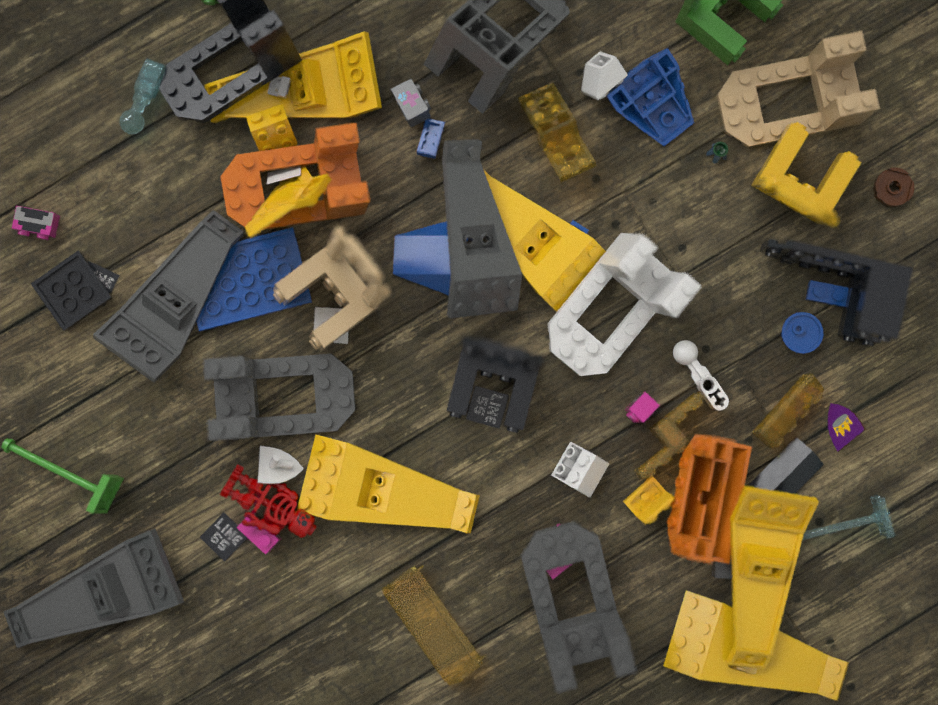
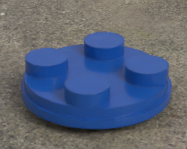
M799 312L786 319L782 327L781 336L785 345L793 352L809 353L821 344L823 327L814 315Z

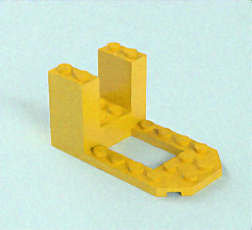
M798 122L788 124L751 186L817 224L835 227L840 219L835 217L837 213L832 210L861 162L857 160L858 156L849 151L839 153L817 189L807 183H798L799 179L790 173L784 174L809 132L805 131L807 127Z

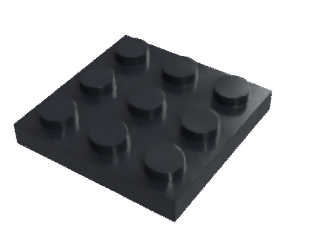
M79 250L31 283L63 331H67L113 298Z

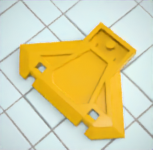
M301 166V175L281 180L280 184L274 188L254 214L253 220L245 226L248 236L251 238L293 209L314 206L331 182L330 176L324 174L312 177L307 168Z

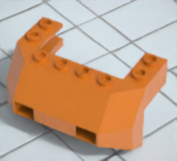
M695 434L679 461L680 470L675 481V499L671 502V516H669L667 521L668 535L673 554L712 563V561L730 563V517L745 486L752 446L738 444L735 441Z

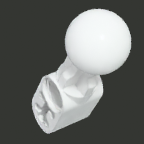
M688 340L678 342L673 349L674 359L679 364L688 366L697 389L709 407L713 410H724L729 404V399L707 368L701 366L698 362L697 346ZM705 380H709L712 384L711 389L708 391L703 388ZM716 398L722 399L720 401L721 405H715Z

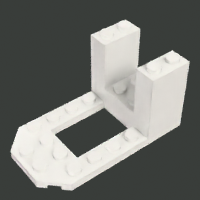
M620 233L548 322L550 352L579 376L607 373L655 313L676 318L701 288L688 274L670 271L652 255L657 247L644 235ZM613 277L639 301L606 342L602 344L576 321Z

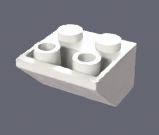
M600 51L585 64L581 91L583 94L594 99H602L606 97L609 93L608 91L623 82L627 73L615 56Z
M570 442L551 475L584 495L591 497L609 463Z

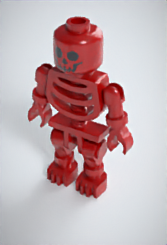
M237 465L219 495L225 499L230 496L231 500H236L245 510H249L252 505H255L251 513L246 512L244 514V517L250 519V522L245 519L241 522L244 526L257 527V530L261 531L263 529L271 535H277L287 524L288 531L300 538L306 537L307 534L312 535L316 528L314 524L315 517L303 509L295 511L298 494L286 487L287 484L285 482L267 484L265 489L261 491L264 484L258 483V479L248 478L249 475L241 474L244 470L242 466ZM237 480L242 486L245 484L249 493L243 494L239 493L238 489H233ZM270 487L278 489V494L269 500L265 496ZM277 500L281 501L279 504L274 503ZM262 504L265 507L264 519L261 518L259 520L254 514Z

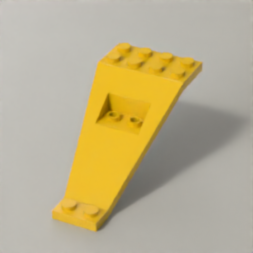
M361 32L337 42L300 53L302 61L278 76H285L291 79L286 99L269 95L270 82H268L210 121L217 123L229 118H246L249 115L283 104L288 118H353L382 108L369 33ZM246 71L205 85V89L211 95Z
M484 170L522 276L536 293L557 312L606 251L591 236L494 179ZM544 232L545 235L541 238V233ZM531 246L532 250L528 252V248Z
M315 435L297 510L303 509L310 515L327 520L450 528L471 534L480 495L455 488L351 443Z
M744 486L730 517L734 645L727 658L729 665L758 669L766 668L775 647L803 535L819 503L816 497Z
M686 590L663 665L664 667L699 680L815 693L838 701L849 662L832 657L779 630L773 654L765 669L729 665L727 658L734 645L733 607Z

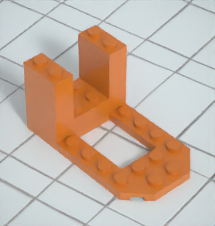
M356 123L317 128L313 144L237 154L221 175L227 216L244 228L253 220L252 217L265 201L260 172L317 164L319 176L328 174L332 179L326 191L322 193L323 200L318 201L312 207L305 206L293 209L263 230L364 215L370 200L367 183L361 182L356 154L359 145Z

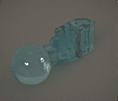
M149 58L145 60L134 86L133 106L131 110L123 112L119 119L120 127L125 133L137 134L144 128L143 110L146 106H149L151 99L156 97L166 65Z

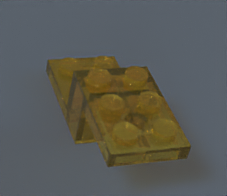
M553 82L518 98L521 107L535 129L538 144L561 182L596 167V161L579 135L576 119ZM543 103L548 104L545 107H539ZM568 157H575L571 161L566 160Z
M700 391L694 392L649 428L663 445V448L634 470L639 478H650L657 472L655 468L659 465L665 466L672 460L671 455L674 453L679 454L686 449V443L689 440L675 423H680L688 416L686 413L689 410H696L703 404L701 400L705 397Z

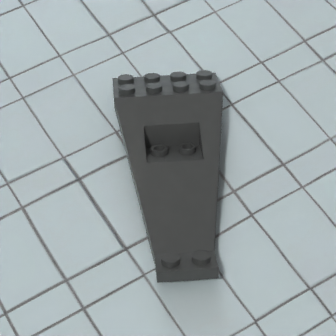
M479 139L444 141L442 163L451 276L447 316L449 318L518 310L522 272L480 162L482 141Z
M216 211L210 212L131 298L93 334V339L155 383L180 358L231 247L243 237L244 231Z
M152 529L120 543L16 607L4 611V615L15 644L19 648L29 643L152 615L181 604L184 600L157 531Z

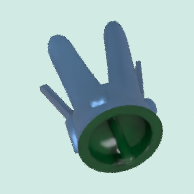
M721 141L712 144L713 147L707 152V156L715 155L713 163H717L721 157H723V160H726V154L728 153L727 144Z

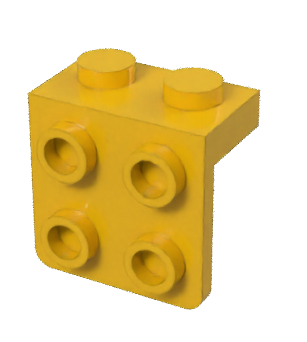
M283 104L246 117L250 132L259 151L297 146L298 143Z
M650 476L623 503L641 522L651 524L658 518V514L662 510L665 511L671 507V502L675 498L653 476Z

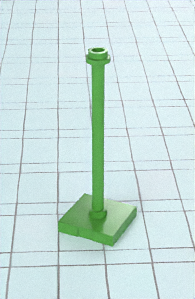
M5 439L1 446L4 452L9 453L12 451L93 492L94 494L86 511L92 514L108 512L124 480L119 475L103 474L97 486L16 445L13 439Z

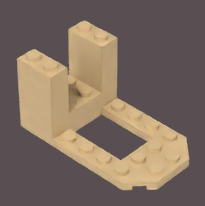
M862 31L822 39L806 57L732 72L717 95L725 133L749 148L777 142L786 126L791 123L798 122L807 127L805 131L809 132L808 135L863 123L880 108L876 90L860 92L854 62L866 51ZM806 77L811 78L818 109L817 113L764 123L756 88Z
M340 226L332 232L325 248L277 282L273 289V297L276 301L286 306L320 279H323V286L328 291L331 290L334 293V299L340 307L344 306L343 309L310 334L309 338L311 340L309 343L315 350L319 349L320 352L376 311L391 293L387 285H382L381 280L384 278L378 268L351 235L348 237L344 236L345 231ZM354 264V266L358 269L357 274L351 268L350 265ZM367 281L369 284L368 287H366L363 282Z

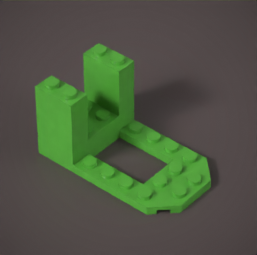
M685 0L675 22L726 65H729L731 61L735 63L746 50L744 45L747 40L716 15L723 4L725 5L728 0ZM738 0L764 23L768 18L772 20L783 6L782 0Z

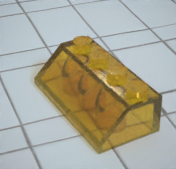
M812 373L802 375L751 433L768 448L779 447L784 441L782 437L787 432L791 433L796 428L797 420L800 417L803 419L810 412L808 408L812 403L816 404L823 397L821 393L825 389Z

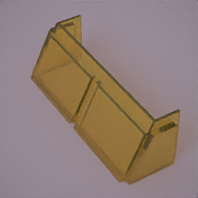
M422 565L418 568L413 566L382 588L383 594L411 635L416 638V642L444 682H447L448 685L459 683L483 664L481 660L486 657V654L479 656L420 572V569L424 566Z

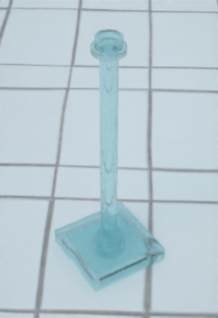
M880 495L870 496L874 509L872 515L805 531L802 540L874 522L878 524L882 536L891 538L895 537L885 498Z

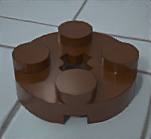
M896 167L881 172L874 182L875 198L889 207H897L911 199L915 189L914 182L909 176L910 174L904 169ZM893 182L896 183V187H899V190L894 192L889 188V185H892Z

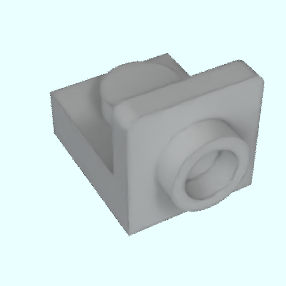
M277 76L270 81L268 94L286 99L291 79L285 76Z

